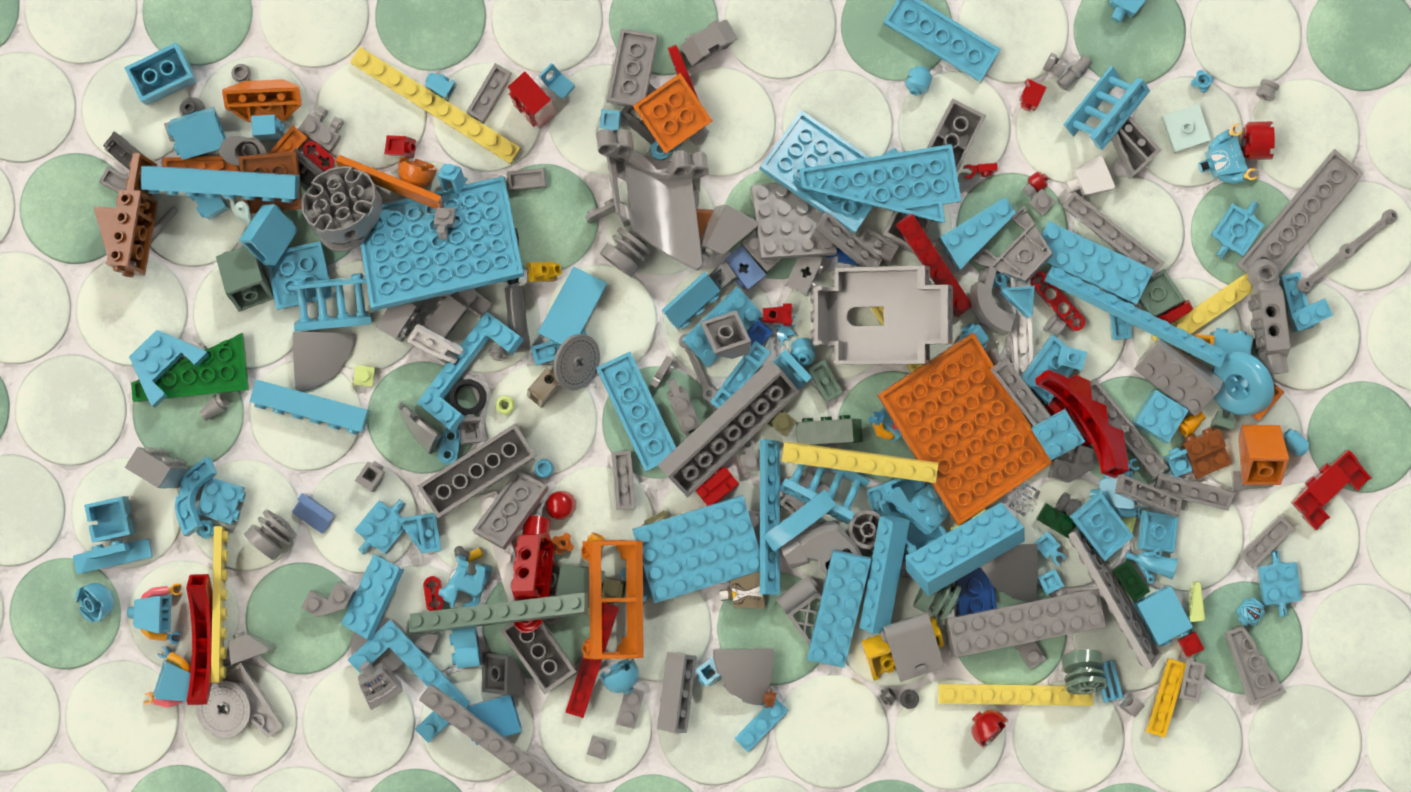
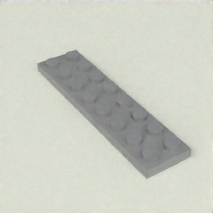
M1333 149L1235 266L1245 274H1248V269L1254 261L1268 259L1277 266L1280 274L1364 173L1336 149ZM1262 269L1261 276L1267 279L1268 272Z
M1076 527L1068 534L1071 545L1077 549L1080 561L1089 570L1088 574L1091 580L1097 584L1100 596L1105 598L1109 612L1117 619L1118 627L1121 632L1125 633L1128 645L1137 654L1139 664L1146 671L1153 668L1162 656L1118 578L1111 570L1112 568L1108 561L1100 558L1078 527Z

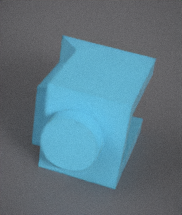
M444 163L437 175L442 190L446 191L448 185L452 182L456 194H460L468 178L464 177L461 167L453 164Z

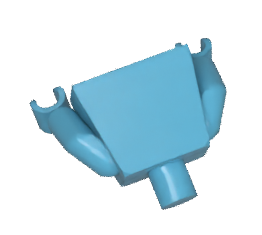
M1137 459L1128 461L1129 471L1124 473V475L1133 478L1132 471L1138 470L1139 467L1133 468L1132 462ZM1104 474L1103 480L1099 481L1100 488L1090 490L1091 498L1098 492L1102 493L1120 517L1137 516L1141 518L1139 511L1146 509V507L1138 506L1137 502L1115 493L1117 478L1115 479Z

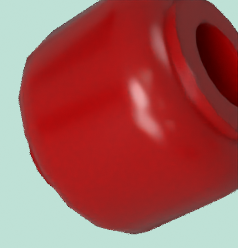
M1035 172L1028 177V184L1038 193L1041 189L1044 190L1048 187V178L1045 174Z

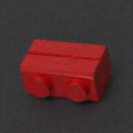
M720 467L712 474L713 476L708 481L706 480L695 490L707 506L717 503L739 485L726 467Z

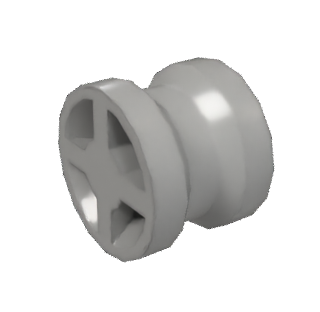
M1262 79L1260 82L1261 87L1257 90L1256 96L1266 101H1274V94L1279 90L1280 86L1273 81Z
M1053 314L1044 325L1043 330L1045 332L1049 331L1051 335L1057 337L1065 327L1066 322L1058 320L1057 316Z

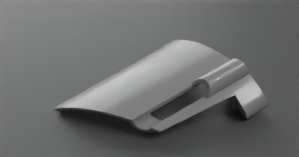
M609 129L598 131L596 133L598 152L607 157L616 214L620 218L630 221L631 229L652 246L674 260L694 270H699L703 266L692 179L704 177L709 173L707 155L703 152L689 155L686 151H677L672 154V161L658 160L634 153L632 133L630 131L623 130L616 134H613V131ZM617 177L626 181L629 207L620 203Z

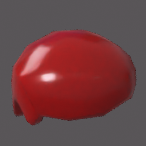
M556 491L547 498L545 510L551 518L563 520L571 517L575 512L576 500L567 491Z

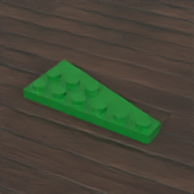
M240 333L233 338L205 349L209 356L198 367L188 358L175 363L155 383L167 395L165 399L249 390L244 333ZM140 380L132 382L133 402L149 401Z

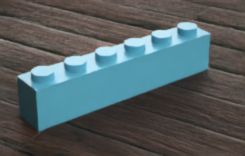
M255 380L249 401L255 403L254 407L265 410L266 406L271 407L273 412L282 415L286 411L292 413L291 417L302 420L303 416L308 417L312 423L321 425L322 422L329 423L328 427L337 430L341 426L348 428V433L356 435L359 432L365 431L370 410L260 380Z
M896 515L880 516L859 626V628L872 634L880 633L883 631V626L891 624L910 523L909 520Z

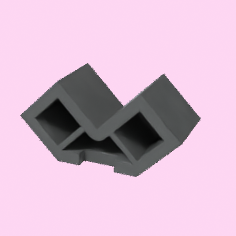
M1080 445L1075 447L1071 463L1053 459L1047 478L1070 483L1094 468L1097 457L1095 449Z

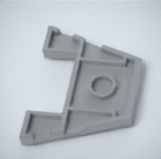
M1022 206L1012 216L1011 220L1023 229L1024 232L998 258L982 247L971 259L975 264L986 268H996V272L1027 283L1053 254L1026 208Z

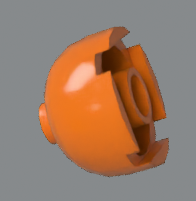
M401 157L398 164V176L401 180L420 188H425L433 182L437 172V168H434L433 164L419 159L409 161L410 157Z

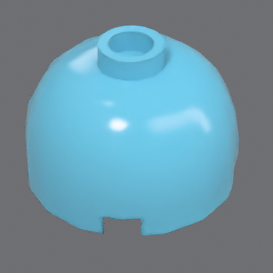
M91 583L79 588L76 592V603L80 602L81 605L79 611L90 622H99L105 619L114 608V595L103 584Z
M633 658L631 661L625 659L610 666V672L607 674L605 671L600 674V679L607 690L613 693L623 692L624 695L634 690L633 686L636 685L639 679V670Z

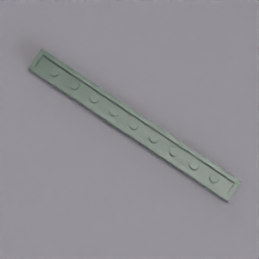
M577 593L410 614L409 632L420 634L588 614V594Z

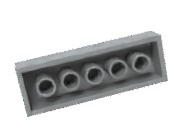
M515 423L420 483L417 487L438 519L536 458L537 455L519 426Z

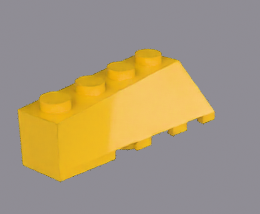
M931 617L930 621L938 647L940 648L944 646L942 634L935 617ZM881 634L861 641L874 681L880 679L879 675L885 672L889 674L895 671V664L887 642L883 643Z

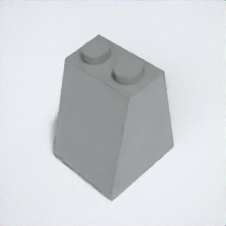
M728 205L715 206L700 237L702 254L707 257L723 255L756 228L759 222Z

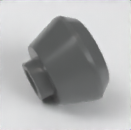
M186 98L180 104V116L204 110L205 105L198 98Z

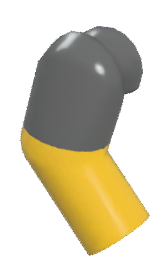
M457 546L454 549L455 557L457 555L466 557L468 563L484 556L480 547L471 552L464 550L462 546Z

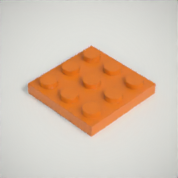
M681 73L633 105L665 154L713 122Z

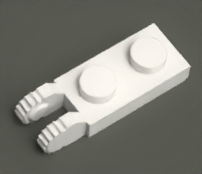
M419 324L415 326L407 340L409 343L435 357L453 364L458 359L447 350L458 355L464 351L461 346Z

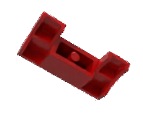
M1345 450L1332 463H1325L1318 470L1320 473L1315 477H1310L1304 483L1306 486L1302 489L1303 491L1290 502L1302 514L1301 517L1316 531L1330 518L1321 506L1329 502L1347 483L1355 491H1359L1368 480L1372 479L1350 450Z

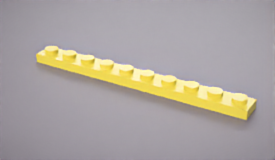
M359 47L351 59L350 63L507 163L512 164L521 150L513 142L362 47Z

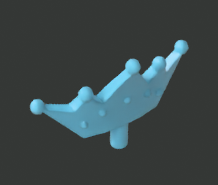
M774 325V328L779 330L777 337L782 346H784V340L789 341L787 336H797L790 328L792 326Z

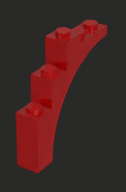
M1049 369L1035 378L1036 385L1047 390L1065 404L1087 432L1097 454L1101 473L1116 479L1119 474L1129 471L1123 430L1110 426L1107 406L1092 400L1090 380L1078 375L1068 378Z
M191 574L186 586L192 630L191 674L186 700L188 705H207L212 687L213 589L209 574Z

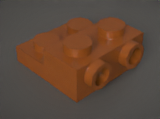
M1209 427L1202 430V435L1197 437L1195 434L1184 438L1185 442L1180 443L1182 449H1186L1188 452L1186 456L1195 479L1232 464L1219 428Z

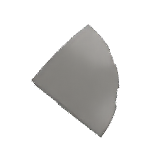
M293 332L295 389L297 391L312 389L334 378L342 370V366L351 355L355 334Z
M399 401L397 406L407 429L421 447L431 454L440 443L439 439L442 435Z
M713 649L716 672L721 675L725 682L723 686L731 695L740 698L744 703L763 705L764 694L769 690L772 677L774 649Z

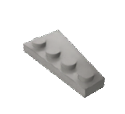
M1238 626L1223 632L1249 705L1253 706L1286 693L1284 687L1277 681L1278 678L1266 664L1267 661L1263 655L1257 650L1256 644L1244 626Z
M244 662L226 672V678L223 680H230L239 684L248 694L252 707L250 722L267 738L285 727V724Z

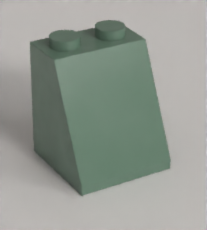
M244 245L216 256L225 293L239 312L274 299L263 264Z
M553 560L550 597L586 593L588 594L589 608V567ZM601 570V589L604 579H606L605 571Z

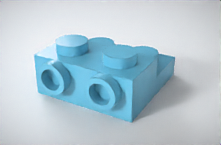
M211 478L204 484L197 513L217 521L234 524L240 517V503H243L246 497L245 487Z

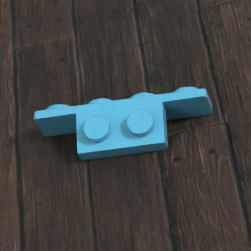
M142 539L123 543L122 540L110 542L111 546L104 547L103 544L92 546L91 551L73 556L76 573H85L150 558L153 556L149 539Z

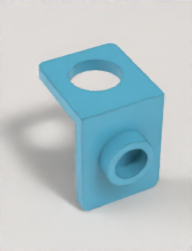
M552 63L539 75L543 83L561 99H565L575 88V85L563 76ZM553 71V76L550 79H546V75Z
M1062 346L1057 364L1078 369L1081 372L1087 352Z

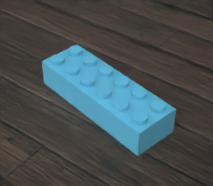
M1001 502L905 557L906 571L922 590L930 596L1024 542V526Z

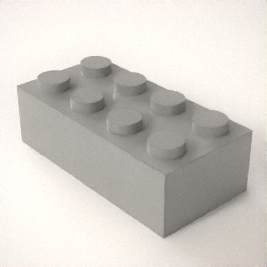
M1160 338L1139 358L1134 370L1169 397L1188 409L1194 416L1220 391L1223 383L1222 379L1184 350Z
M146 446L144 448L137 447L124 467L157 488H179L181 479L190 469L185 466L187 463L182 459L170 457L169 451L161 447L159 449Z
M544 621L539 629L531 633L520 632L516 629L514 622L500 630L544 694L577 672L578 669Z

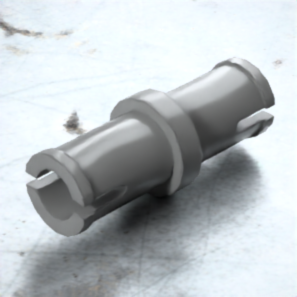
M1083 55L1057 81L1058 86L1066 90L1092 64L1091 60Z

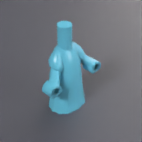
M1156 548L1151 552L1143 551L1139 555L1126 552L1125 560L1128 559L1129 561L1136 562L1139 570L1144 572L1147 582L1150 584L1154 583L1155 576L1150 574V571L1172 580L1178 558L1161 556V548Z

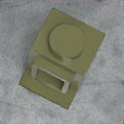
M781 410L767 424L785 437L797 421Z
M608 578L604 579L602 598H624L626 582Z

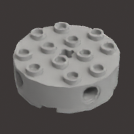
M349 166L331 168L316 176L311 182L312 185L307 190V193L304 192L302 197V213L314 233L326 242L344 244L365 236L378 222L382 212V197L370 176L364 171L356 170Z

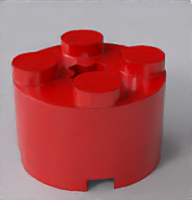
M1257 121L1245 124V127L1242 128L1244 130L1242 139H1246V145L1242 149L1244 158H1247V160L1273 159L1274 154H1270V150L1275 149L1274 127H1270L1273 121Z

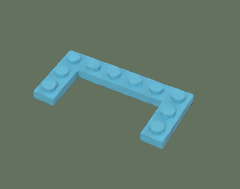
M487 311L460 345L464 350L463 353L460 355L454 353L458 359L456 363L447 362L417 401L421 407L452 432L457 429L465 416L446 402L444 398L487 341L491 338L512 355L524 341L522 337Z
M391 619L374 634L372 640H367L348 658V661L361 674L362 671L359 667L362 663L369 661L372 664L390 647L427 687L432 683L464 708L471 702ZM432 711L415 730L429 743L449 722Z

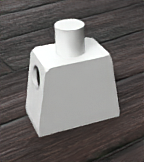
M1102 154L1072 172L1074 179L1066 182L1069 193L1079 190L1082 197L1108 192L1115 188Z

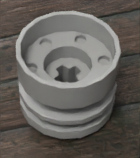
M619 227L617 232L622 238L620 239L613 235L612 238L617 245L613 246L607 243L600 254L624 274L632 277L639 268L634 259L636 258L644 262L645 258L640 254V251L646 255H649L651 251L639 237Z
M265 509L263 515L267 519L261 516L258 517L262 527L260 528L252 524L244 533V536L264 555L272 560H276L284 551L279 542L281 541L289 545L291 542L288 537L294 539L297 533L284 518Z

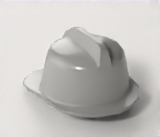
M230 136L220 146L222 158L227 163L239 166L238 156L267 154L264 145L254 138Z

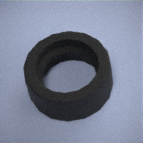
M463 379L452 387L449 393V401L463 415L477 414L486 404L487 393L479 382L472 379ZM472 386L478 391L479 401L475 407L464 408L458 403L457 394L462 387Z

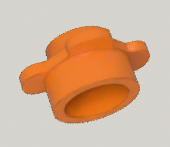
M564 533L560 537H553L552 542L556 546L555 552L557 554L573 550L574 545L571 544L569 533Z

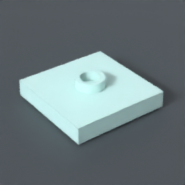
M1199 104L1162 116L1174 153L1211 141Z

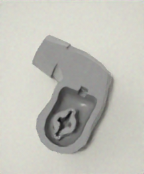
M835 520L824 521L810 526L781 546L783 555L791 569L809 564L810 561H818L819 566L826 575L832 550L862 556L858 546ZM870 570L868 571L863 595L866 593Z

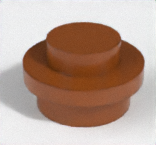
M770 689L769 693L765 692L762 703L766 704L765 708H773L777 693L772 692V689Z

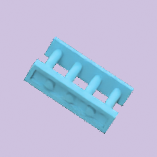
M1110 66L1063 125L1072 136H1075L1079 130L1089 134L1096 147L1103 150L1148 95L1150 89L1143 79L1138 77L1132 84L1120 80L1121 77L1114 67ZM1114 86L1126 90L1120 99L1109 95ZM1102 101L1115 105L1108 114L1096 109ZM1091 115L1102 120L1096 129L1084 124Z
M362 273L352 274L351 277L316 281L296 279L293 280L294 283L289 285V290L297 289L300 318L294 323L295 331L369 325L374 321L373 313L365 311L362 283H366V277ZM354 284L358 310L356 315L346 313L343 285ZM335 286L339 312L336 317H330L327 314L324 287ZM305 288H316L319 308L318 318L310 319V316H308Z
M798 464L791 479L785 478L779 490L804 503L809 502L810 499L817 495V486L826 469L836 474L827 492L832 500L843 478L853 482L844 504L841 506L836 504L826 513L846 524H849L855 514L851 511L850 507L860 486L866 488L870 482L866 475L860 472L818 467L809 487L804 488L798 482L806 467L803 464Z

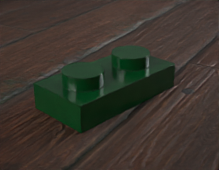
M1044 503L1036 517L1037 521L1068 539V534L1077 527L1069 516L1047 503Z
M1128 559L1111 569L1134 602L1150 592Z

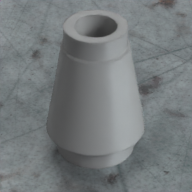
M214 395L199 413L204 420H208L226 411L229 403L223 395Z

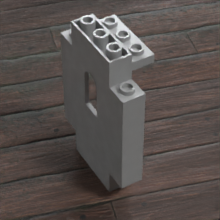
M929 266L835 268V272L832 275L835 287L814 286L810 294V301L813 304V311L810 313V320L813 323L810 339L815 346H835L832 358L837 365L930 364V345L953 344V286L930 285ZM854 307H884V326H853L848 321V313Z

